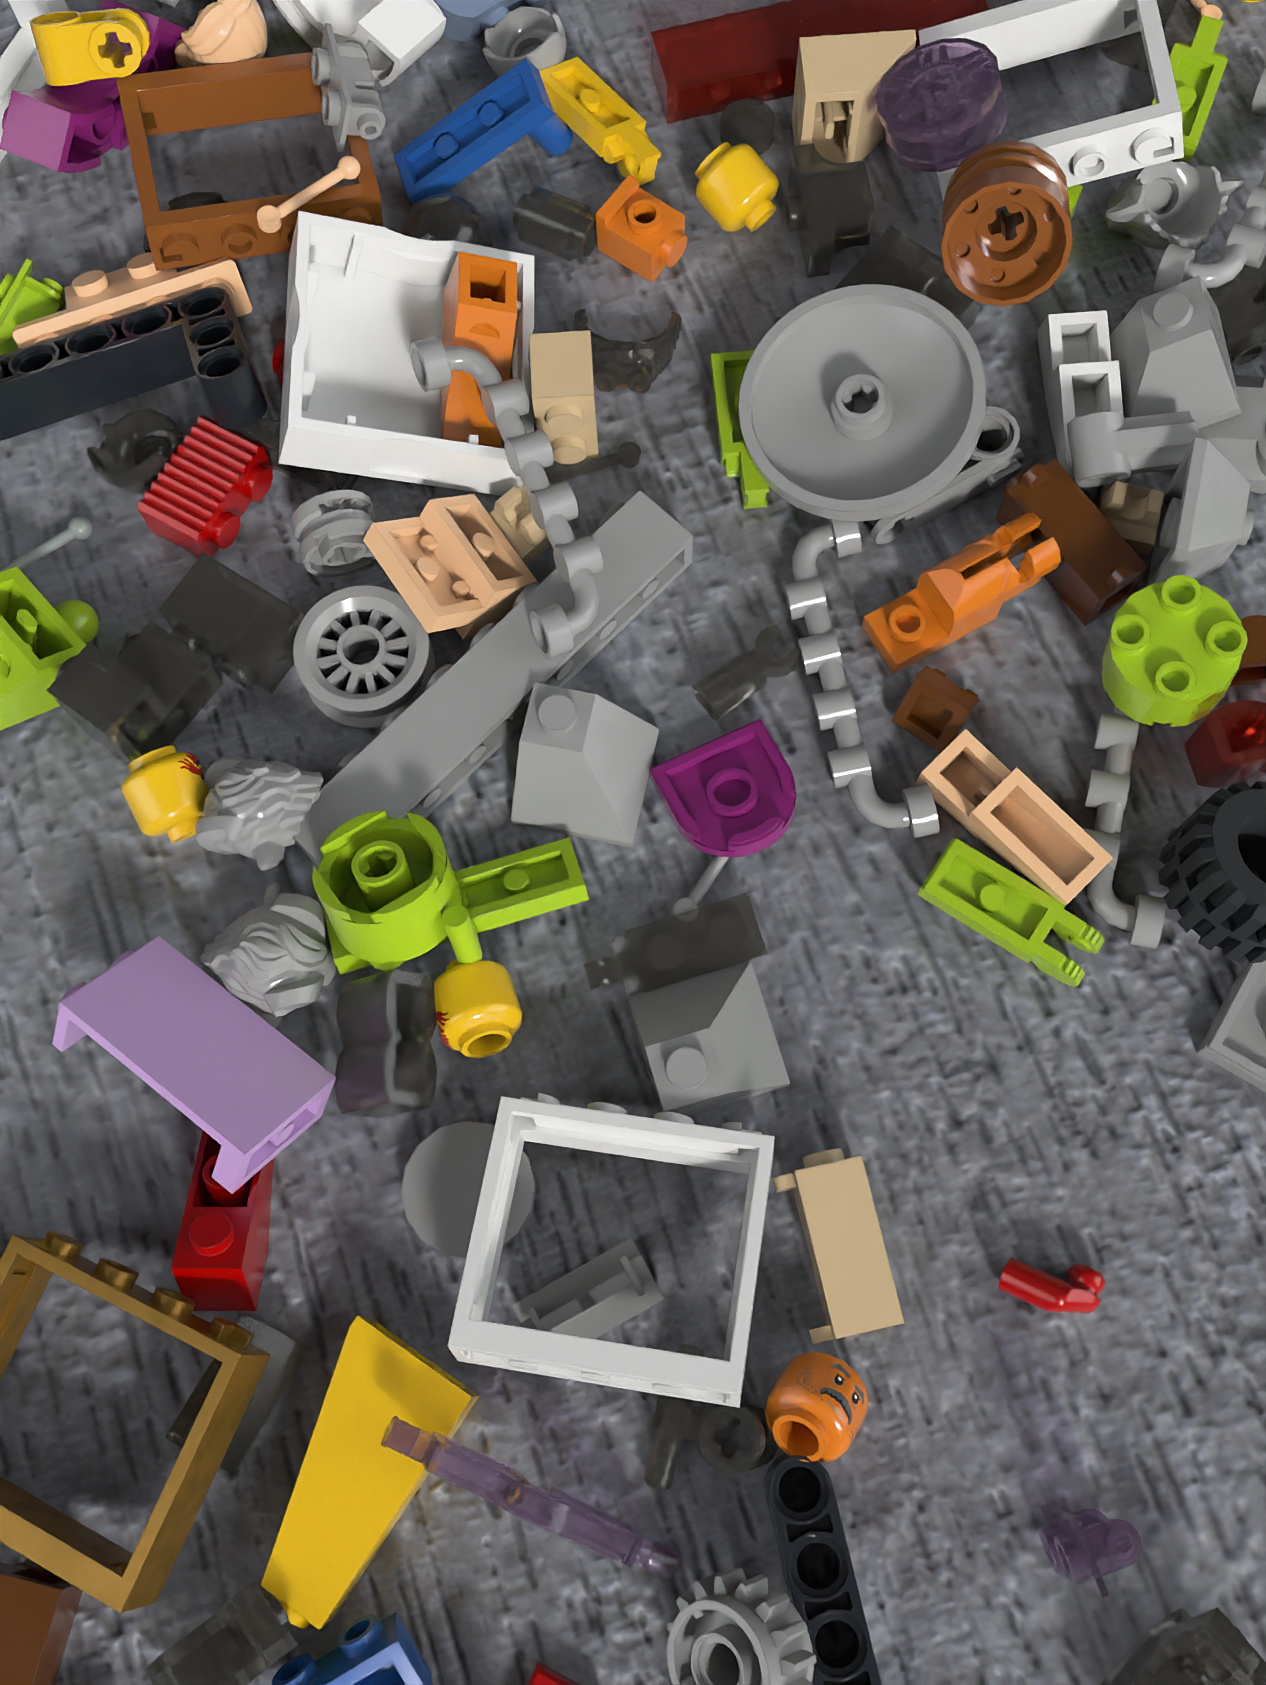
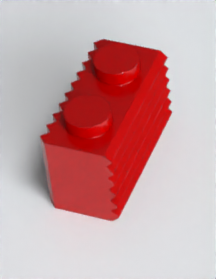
M201 415L198 417L197 424L192 425L191 433L185 435L184 443L179 444L177 452L172 453L171 461L165 463L164 471L158 473V478L152 482L151 489L145 491L144 499L138 501L137 510L154 534L163 537L166 541H171L177 547L181 546L185 551L193 553L196 557H201L206 562H210L219 548L226 549L235 541L240 530V517L251 501L258 502L268 493L273 480L272 471L274 468L262 444L232 429L220 427L215 420Z

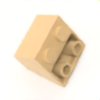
M915 30L799 37L792 109V127L798 174L853 170L902 120L917 39Z

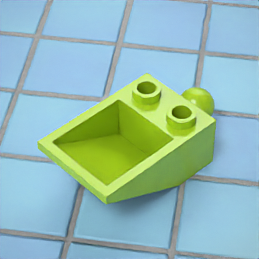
M17 566L0 572V731L79 699L92 653L87 644L95 638L99 629L98 616L89 604L81 600L69 599L60 602L53 608Z

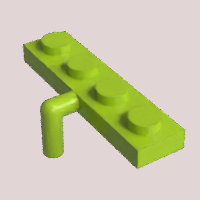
M570 837L454 871L460 888L462 902L461 905L450 906L443 912L442 922L447 936L438 945L450 942L459 964L480 961L482 959V950L477 933L589 900ZM324 910L333 960L340 975L371 966L369 961L356 957L344 948Z

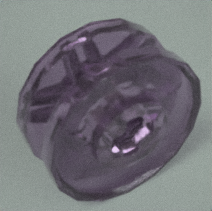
M944 38L918 46L899 58L883 75L875 94L877 112L880 122L885 128L889 152L900 165L917 172H942L958 167L962 160L981 147L993 144L1001 136L1008 118L997 57L985 44L968 38Z

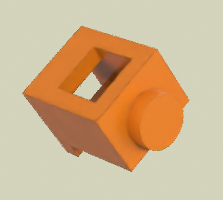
M630 174L595 213L598 250L651 283L666 266L673 267L685 251L687 245L685 215L639 188V180Z

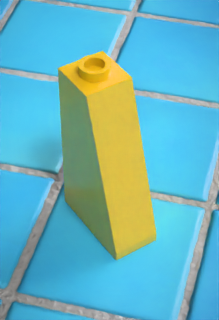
M357 1315L348 1329L261 1582V1586L275 1596L271 1602L273 1609L286 1621L301 1629H306L309 1624H312L320 1630L334 1619L480 1396L368 1316Z

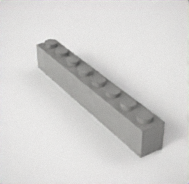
M641 490L625 504L618 502L613 505L601 519L599 529L591 535L597 542L603 559V570L592 574L600 597L598 613L585 631L573 637V651L551 659H545L537 647L530 626V612L557 603L566 613L574 606V593L569 583H565L561 579L556 568L540 584L533 582L523 589L516 598L513 609L499 623H489L484 626L473 638L470 650L454 665L446 664L439 668L427 682L426 691L409 707L401 706L393 711L384 721L381 733L364 749L357 748L351 751L341 760L336 768L335 776L321 789L320 798L311 805V809L306 813L305 820L301 822L300 833L295 835V844L318 866L323 857L320 848L326 838L339 826L357 816L368 812L385 810L388 818L408 819L406 812L418 814L426 819L524 725L534 682L563 687L692 564L693 535Z

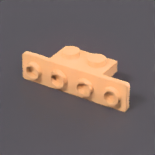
M148 252L132 258L128 261L127 267L106 274L102 270H93L77 276L72 281V285L64 287L65 310L15 326L13 328V337L18 348L21 349L207 287L224 289L229 295L237 317L251 313L252 305L233 257L226 256L181 272L179 268L156 271L152 253Z

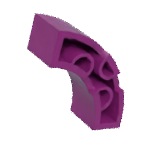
M101 0L99 10L129 9L137 13L145 21L149 29L150 45L148 51L142 58L139 67L131 75L175 69L177 65L174 53L175 46L182 39L181 33L186 31V28L115 0ZM113 32L109 38L111 43H120L123 52L127 53L131 47L130 42H120L116 32ZM116 77L89 80L67 86L48 84L33 91L21 92L12 90L9 106L3 114V134L0 149L57 172L76 173L96 168L101 165L100 156L112 147L123 151L129 145Z

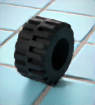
M1245 781L1232 783L1226 790L1221 788L1212 794L1168 838L1169 843L1162 848L1159 860L1165 865L1158 871L1159 884L1169 889V892L1163 897L1168 909H1177L1182 917L1177 921L1186 933L1191 929L1200 936L1199 944L1210 951L1217 946L1222 949L1223 957L1234 961L1239 960L1245 955L1249 963H1263L1266 960V782L1257 781L1250 787ZM1247 865L1259 875L1261 880L1250 871Z

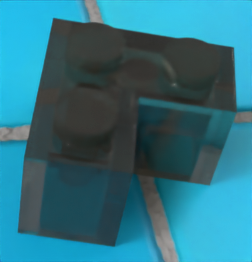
M150 620L140 633L132 635L124 642L116 660L89 642L78 655L70 657L61 665L56 674L55 681L46 691L91 738L129 764L151 751L172 745L223 683L208 660Z

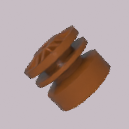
M1006 140L985 145L962 160L948 180L943 201L941 251L945 271L959 291L979 303L1008 306L1028 302L1053 285L1066 268L1073 240L1066 176L1052 155L1035 144ZM1006 206L1011 215L1005 216L1004 211L999 207Z

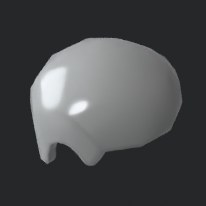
M521 6L506 13L505 18L496 23L493 28H486L484 32L486 48L482 49V52L492 71L498 77H501L525 58L539 71L563 62L566 52L565 30L559 16L555 12L551 13L540 7Z

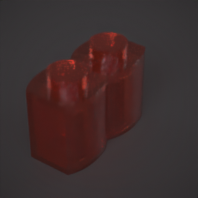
M1244 700L1228 703L1217 708L1204 719L1184 743L1197 785L1210 788L1229 787L1232 783L1246 781L1257 771L1266 773L1265 702Z

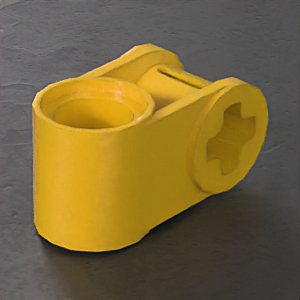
M125 8L88 12L59 11L43 14L29 21L46 83L53 86H67L89 80L131 75L139 67L150 45V32L145 21L137 13ZM113 32L117 33L120 42H130L131 47L127 53L123 52L120 43L110 42L109 38Z

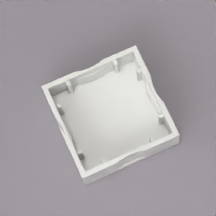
M299 211L289 253L278 463L503 496L513 486L516 488L522 486L523 482L520 476H516L509 466L503 439L501 448L478 445V435L469 434L466 443L440 439L441 388L428 392L421 388L411 363L410 344L433 336L438 337L442 343L443 291L459 251L517 262V318L509 379L518 377L525 387L529 400V413L519 417L526 432H534V410L528 359L529 334H532L534 329V256L454 240L431 241L417 239L381 226Z

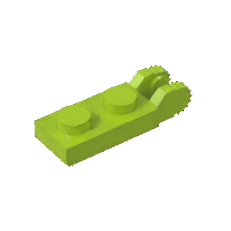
M952 838L917 893L924 900L1026 963L1032 961L1039 970L1068 986H1078L1085 972L1075 961L1043 942L1051 928L1060 938L1088 953H1098L1105 942V938L1102 937L1103 935L1098 930H1095L1083 920L1066 911L1064 904L957 838Z

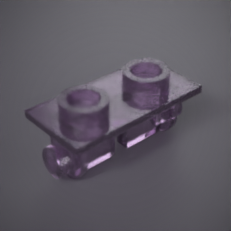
M1048 1504L1040 1506L1047 1526L1039 1529V1536L1048 1560L1055 1572L1065 1571L1068 1579L1073 1583L1081 1585L1102 1598L1109 1596L1102 1576L1132 1565L1141 1553V1538L1135 1527L1122 1519H1109L1102 1512L1091 1508L1081 1509L1070 1514Z

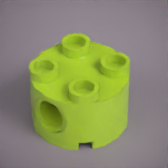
M1175 575L1168 578L1165 582L1153 583L1132 594L1115 614L1102 657L1103 668L1101 673L1103 687L1114 705L1136 722L1151 726L1154 722L1161 724L1171 723L1170 727L1187 726L1207 716L1224 697L1239 668L1242 654L1246 648L1248 641L1246 631L1229 602L1208 587L1200 585L1193 577Z

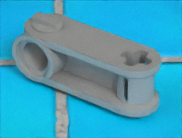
M986 406L983 428L977 444L987 443L997 450L984 452L975 447L969 460L958 475L935 496L906 512L882 519L869 520L873 527L871 535L876 544L889 543L1021 472V464L1025 459V454L1018 445L1020 427L1016 418L1007 410L997 406Z

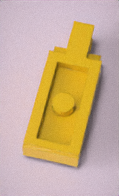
M578 56L539 71L554 113L600 157H603L605 162L609 164L617 162L620 174L625 178L629 174L639 180V186L655 179V171L658 159L661 157V152L651 143L650 138L644 131L646 121Z

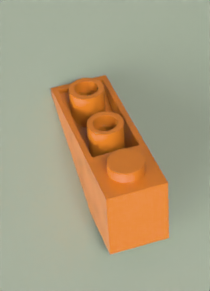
M459 251L443 291L442 345L443 347L460 345L476 349L491 360L503 381L509 380L517 318V262ZM451 371V384L441 387L440 439L466 443L469 434L478 435V445L501 448L502 436L496 423L492 424L486 416L481 400V391L477 382L467 372Z

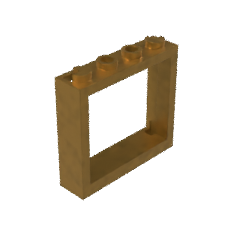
M48 1230L45 1238L12 1235L0 1259V1380L53 1273L222 1362L133 1553L0 1476V1542L119 1613L155 1604L271 1354L249 1343L253 1336L249 1329L221 1317H214L210 1323L192 1314L195 1302L186 1296L162 1287H156L154 1293L135 1284L139 1273L132 1268L106 1258H100L98 1264L81 1256L84 1245L74 1238L52 1230Z

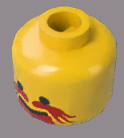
M170 745L151 751L129 763L128 769L130 774L122 782V793L141 832L151 837L167 834L172 844L196 835L195 824L197 820L204 817V803L209 793V789L204 782L205 772L196 755L189 752H177L175 746Z
M456 959L446 967L445 972L436 978L430 988V1004L441 1041L448 1048L459 1051L466 1057L483 1058L502 1051L511 1043L512 1036H514L522 1024V1010L511 975L499 963L481 959L473 963L459 964Z

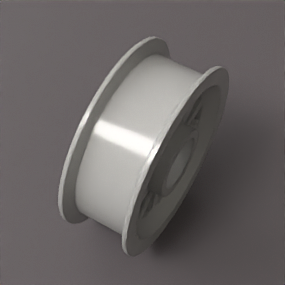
M370 585L352 586L327 595L307 612L297 629L294 639V665L311 700L327 717L348 727L360 729L382 727L384 721L393 711L401 706L409 707L426 691L427 682L435 673V653L428 633L403 597L383 587ZM363 651H378L377 656L369 663L362 665L352 663L354 658ZM392 673L399 674V676L396 678ZM383 684L387 686L381 690H378V687H380ZM363 689H368V694H362Z

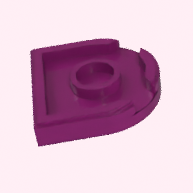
M761 718L649 769L651 781L681 835L691 845L711 855L742 857L760 852L782 837L790 826L795 814L796 787L793 773Z

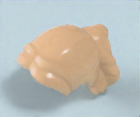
M217 0V2L207 5L205 9L198 12L195 24L190 26L189 30L181 33L182 39L176 43L174 53L177 63L183 68L261 59L267 49V25L257 0Z

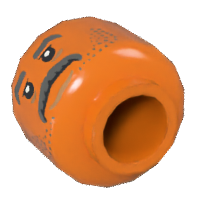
M808 1352L797 1355L785 1367L768 1395L764 1413L774 1440L787 1455L806 1456L813 1462L824 1463L837 1460L849 1449L866 1417L869 1398L865 1384L857 1372L845 1361L827 1353Z

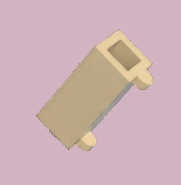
M841 1148L826 1150L803 1157L804 1169L795 1170L793 1173L773 1178L776 1192L792 1189L794 1191L826 1323L824 1327L809 1330L812 1344L904 1324L862 1156L844 1159Z

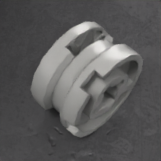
M348 489L330 491L314 496L302 503L293 512L290 523L297 542L301 543L299 552L306 571L315 576L322 577L345 576L360 571L376 561L363 541L370 526L377 519L369 496L360 491ZM324 504L327 507L321 509L320 505Z

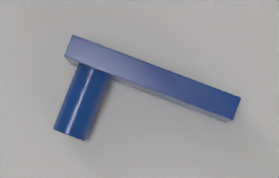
M527 58L394 154L407 197L411 202L421 209L526 134L551 156H560L569 149L573 140V132L554 113L539 70Z

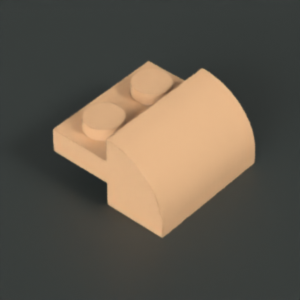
M475 494L430 499L419 517L372 523L363 539L427 633L455 628L463 640L471 638L487 624L499 623L513 609L514 602L523 589L533 582H538Z

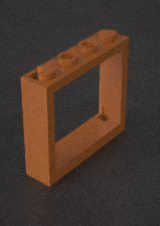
M312 52L116 77L145 230L156 271L205 264L226 256L241 259L289 252L299 211L383 227L381 196L366 139L357 135H347L345 142L348 155L356 158L360 164L361 170L355 178L356 184L328 188L283 217L280 229L274 233H267L259 228L257 221L258 210L265 205L277 207L297 193L161 212L146 136L322 113V89L320 85L313 84L311 75Z

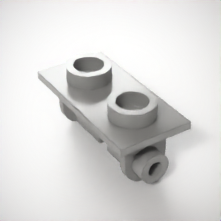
M325 23L321 48H314L312 52L311 75L313 84L320 85L322 89L321 110L323 123L325 126L332 127L337 151L344 152L347 135H357L367 140L375 139L382 133L386 119L378 92L373 90L375 81L367 51L352 40L336 42L331 24Z
M632 1238L513 1304L512 1307L520 1321V1327L596 1339L664 1300V1297Z

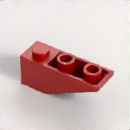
M203 1130L171 1270L181 1294L195 1302L192 1311H257L268 1253L274 1158L231 1194L212 1178L221 1144Z

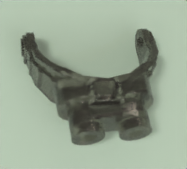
M586 309L577 310L575 313L576 331L590 330L587 326ZM672 312L669 326L662 333L642 341L623 342L610 340L590 330L594 384L596 388L602 392H611L615 388H630L631 391L639 394L647 392L651 387V383L657 379L658 375L664 371L672 360L681 332L682 317H680V314Z

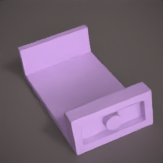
M160 936L137 951L134 949L125 951L112 963L109 970L88 984L80 982L71 987L57 1005L56 1011L58 1016L52 1045L63 1052L84 1036L89 1035L221 1144V1149L212 1178L231 1194L322 1117L336 1079L333 1074Z

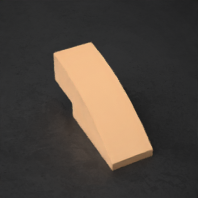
M967 729L921 772L916 781L917 785L928 784L934 801L973 836L1019 873L1065 906L1113 859L1105 849L1017 767L1011 772Z

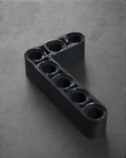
M219 287L198 289L0 355V441L196 375L215 420L220 427L225 429H241L256 423L267 412V401L247 340L228 293Z
M785 1453L777 1457L768 1467L764 1479L765 1494L790 1601L807 1625L813 1654L816 1655L812 1684L882 1685L830 1476L818 1461L813 1462L806 1456H789ZM793 1467L810 1469L816 1478L817 1490L815 1496L809 1504L803 1507L788 1506L781 1501L778 1485L780 1479L787 1470ZM811 1543H824L829 1545L834 1552L835 1564L833 1570L827 1578L819 1582L805 1580L797 1572L796 1562L799 1553L805 1546ZM831 1620H841L848 1623L853 1629L851 1647L844 1655L838 1658L825 1657L815 1649V1638L818 1630L823 1624Z

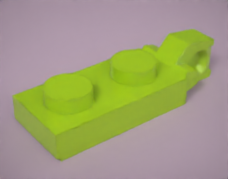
M1205 15L1201 17L1191 45L1182 42L1174 43L1169 56L1182 111L1184 157L1178 160L1188 163L1191 162L1228 62V58H1225L1226 55L1213 52L1224 21ZM1155 96L1152 105L1156 104Z
M754 350L710 354V370L722 466H725L726 478L740 477L744 509L767 507V493H769V485L763 480L749 456L739 420L740 387L745 369Z

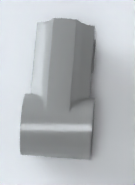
M1104 411L1080 416L1067 424L1074 482L1079 487L1108 485L1116 481L1125 480L1131 474L1177 469L1194 438H1199L1197 421L1193 420L1190 411L1124 418L1123 413L1118 411Z

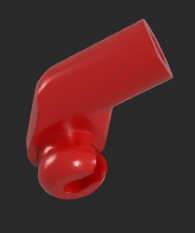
M1010 1258L1002 1272L998 1287L1000 1290L1047 1312L1089 1314L1102 1302L1098 1295L1105 1286V1279L1098 1271L1076 1263L1069 1268L1066 1281H1063L1015 1258Z

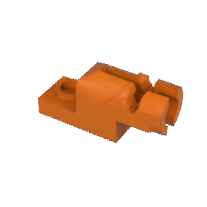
M1034 512L1021 515L998 528L992 535L989 533L964 547L957 554L927 569L920 574L915 589L864 616L862 628L893 674L902 671L996 619L1005 601L1031 588L1044 575L1058 568L1061 561L1060 549L1054 537L1030 549L1033 543L1031 531L1038 528L1042 521ZM1028 550L1020 563V567L1015 569L1010 560Z

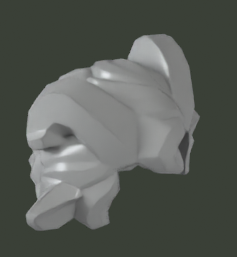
M1167 161L1140 168L1138 173L1123 181L1111 197L1105 215L1109 230L1129 234L1140 244L1155 250L1166 251L1168 245L1172 243L1195 249L1196 252L1201 248V245L1209 242V235L1215 232V226L1221 222V216L1227 211L1225 203L1228 201V196L1245 186L1244 181L1241 177L1220 175V172L1214 166L1195 165L1193 167L1183 161Z
M225 755L216 759L209 766L204 777L209 793L204 803V818L197 820L195 824L196 840L199 845L210 851L226 855L241 854L255 859L261 871L277 866L284 859L285 847L294 845L295 835L300 833V824L305 820L306 813L311 809V805L320 798V789L324 781L322 774L319 771H304L277 760L270 762L257 759L246 760L241 756Z
M278 882L266 888L262 906L250 910L244 916H239L237 920L225 928L224 933L218 934L214 938L213 943L206 944L203 949L205 953L198 959V962L203 966L201 970L275 1029L282 1017L287 1013L316 1002L321 996L322 987L329 985L336 972L332 951L325 941V921L322 905L311 897L283 890Z

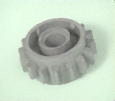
M735 1568L723 1574L717 1572L694 1582V1591L678 1597L676 1603L680 1613L675 1620L668 1622L667 1630L670 1632L667 1644V1662L672 1685H813L812 1679L816 1655L813 1654L807 1625L790 1602V1597L786 1593L782 1594L777 1589L769 1586L766 1576L760 1574L746 1580L742 1568Z

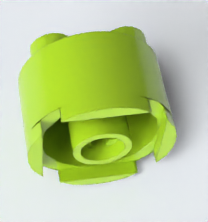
M384 810L368 812L345 822L326 838L320 848L323 857L318 865V869L316 870L313 866L312 881L315 891L340 943L351 954L369 961L375 969L383 971L395 969L404 961L418 957L437 946L447 936L442 922L443 912L450 906L461 905L462 902L460 888L438 830L424 817L406 812L408 819L388 818Z

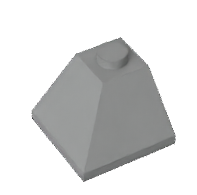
M1200 276L1138 300L1109 336L1111 361L1119 360L1124 418L1190 411L1191 417L1194 421H1197L1198 429L1242 414L1219 311Z
M1194 438L1164 491L1166 493L1155 545L1150 553L1145 587L1153 583L1165 582L1168 578L1175 575H1186L1199 580L1223 566L1237 545H1246L1251 535L1255 520V510L1247 508L1251 484L1207 439Z
M534 682L519 742L511 813L512 824L633 848L649 781V769L652 767L658 741L659 728L597 694Z
M751 960L627 996L661 1112H673L689 1116L790 1086L787 1071Z

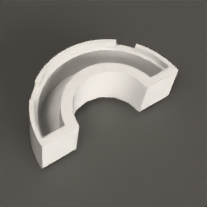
M272 0L288 23L312 49L321 48L325 23L331 24L336 42L352 40L364 47L368 54L374 80H379L382 87L394 81L439 41L446 25V18L433 0Z

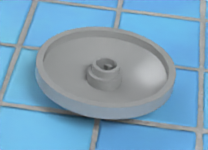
M862 284L834 289L817 295L789 311L776 322L757 345L745 369L739 394V420L742 435L749 456L763 480L779 496L797 508L813 515L840 521H869L891 517L906 512L939 493L958 475L969 460L981 435L986 411V382L982 359L975 342L963 324L949 310L925 295L909 289L881 284Z

